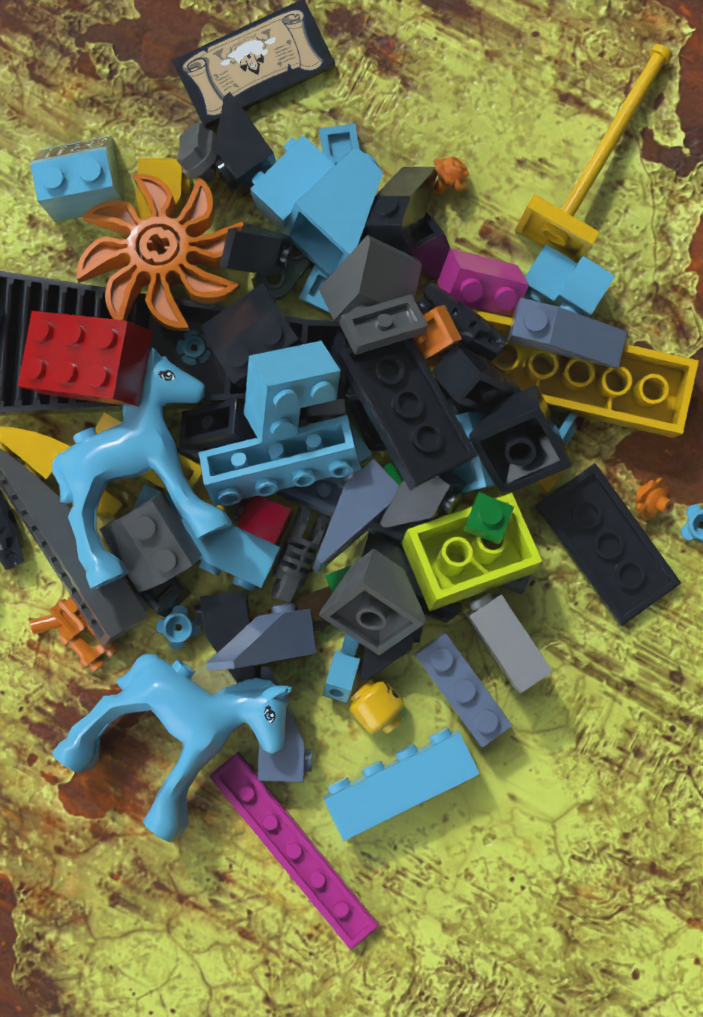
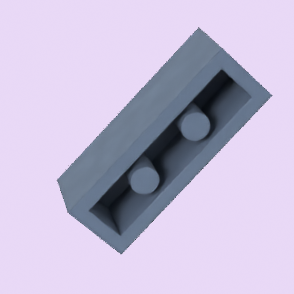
M445 632L440 633L414 652V655L482 748L513 726Z

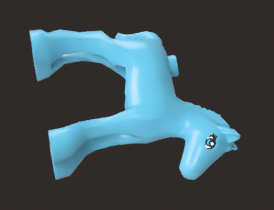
M153 347L148 355L139 407L123 405L122 413L124 419L122 423L99 434L96 433L94 427L77 433L73 436L76 444L66 449L63 453H58L52 463V473L60 487V502H73L68 519L76 538L78 559L86 570V578L90 589L100 588L129 574L123 561L105 550L97 532L96 511L108 482L138 477L153 469L164 482L177 510L189 523L197 539L206 538L232 525L225 511L200 500L193 492L184 476L176 442L163 419V407L167 403H198L204 398L205 385L169 362L166 356H160Z
M144 654L137 658L129 672L116 679L117 685L121 688L122 692L116 695L103 696L87 716L72 726L66 739L58 744L52 754L56 760L74 772L82 773L85 769L93 770L99 759L100 737L110 724L124 714L151 710L159 718L167 731L183 742V749L176 765L165 779L151 809L143 819L146 828L156 836L167 842H173L176 836H182L189 823L186 800L189 787L199 771L222 750L235 728L243 723L249 724L265 752L275 754L284 749L286 707L289 702L287 695L292 691L291 686H276L271 680L254 678L239 682L237 685L233 684L220 690L217 694L211 695L191 679L195 671L184 662L176 659L172 665L164 659H160L156 654Z

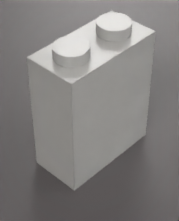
M484 592L468 603L471 610L464 615L513 689L522 693L553 672L501 594H493L491 596L489 592Z

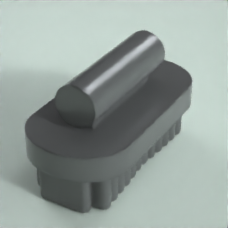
M201 122L194 123L180 136L177 162L183 167V173L188 179H194L201 175L203 180L210 182L216 177L217 167L215 163L217 162L218 155L215 150L217 135L212 130H207Z

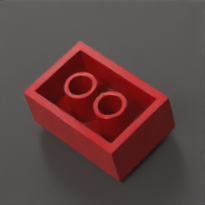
M32 311L18 387L50 396L139 407L153 331L125 320Z

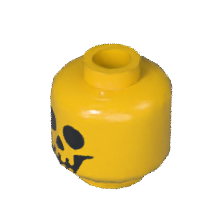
M372 678L368 679L349 697L353 701L349 707L350 713L368 733L374 734L383 730L388 734L403 720L399 713L403 710L404 700L384 679L376 681Z

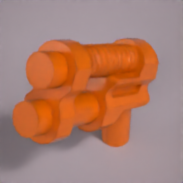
M71 596L68 597L69 600L67 601L63 599L57 602L58 605L50 609L51 615L30 620V627L34 635L57 628L61 633L60 642L64 646L69 645L81 658L79 661L80 665L84 669L89 667L93 673L104 664L100 658L103 653L110 659L120 650L116 644L118 639L105 647H102L99 643L94 649L87 644L80 636V633L86 628L90 631V634H93L95 639L97 637Z

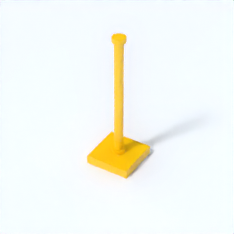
M655 44L652 47L650 60L562 208L560 209L534 194L514 231L543 248L545 244L549 245L576 263L583 256L585 257L600 232L575 218L574 215L662 66L670 62L673 54L667 47L660 44Z

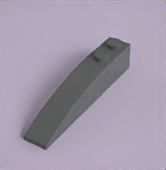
M0 449V486L102 647L139 627L148 617L146 614L147 607L143 598L137 592H132L126 582L127 576L100 588L90 589L86 578V570L78 559L76 538L68 519L71 509L66 503L60 502V497L30 470Z

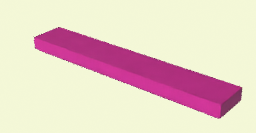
M239 751L209 775L215 785L350 950L380 927L379 922L263 781H258V774Z

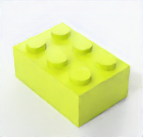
M513 493L495 498L514 506L499 545L463 530L472 507L407 529L401 543L429 611L531 575L542 563V559Z

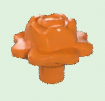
M454 156L448 159L436 158L433 161L438 175L434 189L439 194L443 195L449 188L456 189L459 192L469 190L470 187L467 183V177L469 176L468 167Z
M662 478L646 482L636 492V511L641 513V518L645 521L650 517L656 518L660 511L669 514L674 507V501L667 498L670 488L665 485V481Z

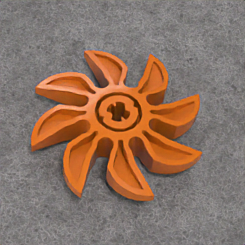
M134 174L132 175L150 209L151 216L147 219H139L131 204L120 200L102 202L89 209L82 216L83 221L119 233L126 239L120 240L103 236L90 244L78 262L77 280L81 283L108 271L120 269L109 277L105 291L106 305L112 319L126 321L141 289L149 285L145 301L154 320L161 326L173 331H190L172 297L170 289L176 284H181L191 301L199 304H214L232 296L240 288L239 283L205 272L195 265L220 267L228 229L238 226L243 227V221L211 234L201 235L211 228L215 215L212 192L205 181L197 177L187 204L182 209L179 217L173 218L176 205L169 187L162 180L154 176ZM163 249L165 253L158 255L157 251Z

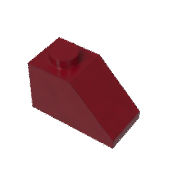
M257 495L249 497V499H241L234 517L239 519L237 527L279 546L294 512L287 507Z

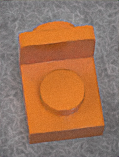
M445 305L436 307L423 315L428 324L426 332L412 338L425 361L447 352V348L462 339Z

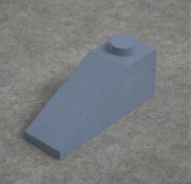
M520 298L515 307L507 342L618 369L627 331L557 306Z
M374 459L364 467L360 463L361 470L354 471L344 477L347 482L313 566L317 574L384 516L400 487Z
M294 603L272 606V614L257 616L207 662L208 671L235 669L315 654L316 648L311 610H295Z
M262 665L261 679L271 680L273 684L280 686L271 665ZM289 704L286 707L284 749L275 754H270L263 751L259 743L258 781L303 782L305 772H312V749H305V738Z

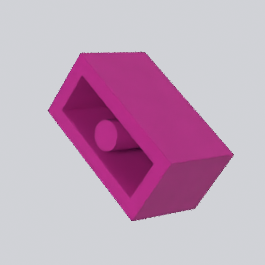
M451 248L437 281L442 289L466 306L511 317L514 315L520 298H524L529 286L518 265Z

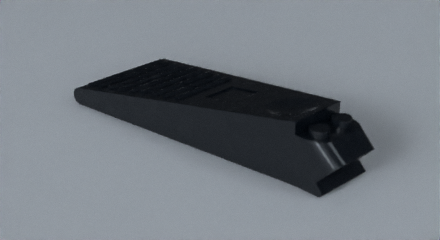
M0 271V308H4L6 314L0 321V416L123 411V405L44 395L18 387L32 311L112 319L105 300L106 287ZM140 293L135 299L126 321L153 331L150 350L153 347L160 356H166L169 362L205 385L204 398L198 403H167L163 410L194 409L236 397L245 401L246 388L241 389L232 382L211 347H207L206 340L201 337L204 334L201 326L228 307L214 304H199L189 300L173 298L190 331L198 332V335L191 336H198L204 341V354L206 350L210 351V356L205 362L200 363L199 358H196L195 365H188L182 361V357L186 354L184 352L182 354L177 353V343L180 339L184 341L186 339L184 334L189 331H173L157 323L152 317L145 301L147 294ZM286 316L304 344L318 341L323 342L340 369L336 399H345V402H348L345 393L351 384L335 355L338 351L349 347L350 344L339 322ZM196 344L191 345V350L197 351L198 346Z

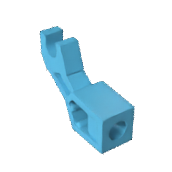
M345 634L341 651L335 649L322 696L345 703L348 702L360 661V656L355 655L359 642Z

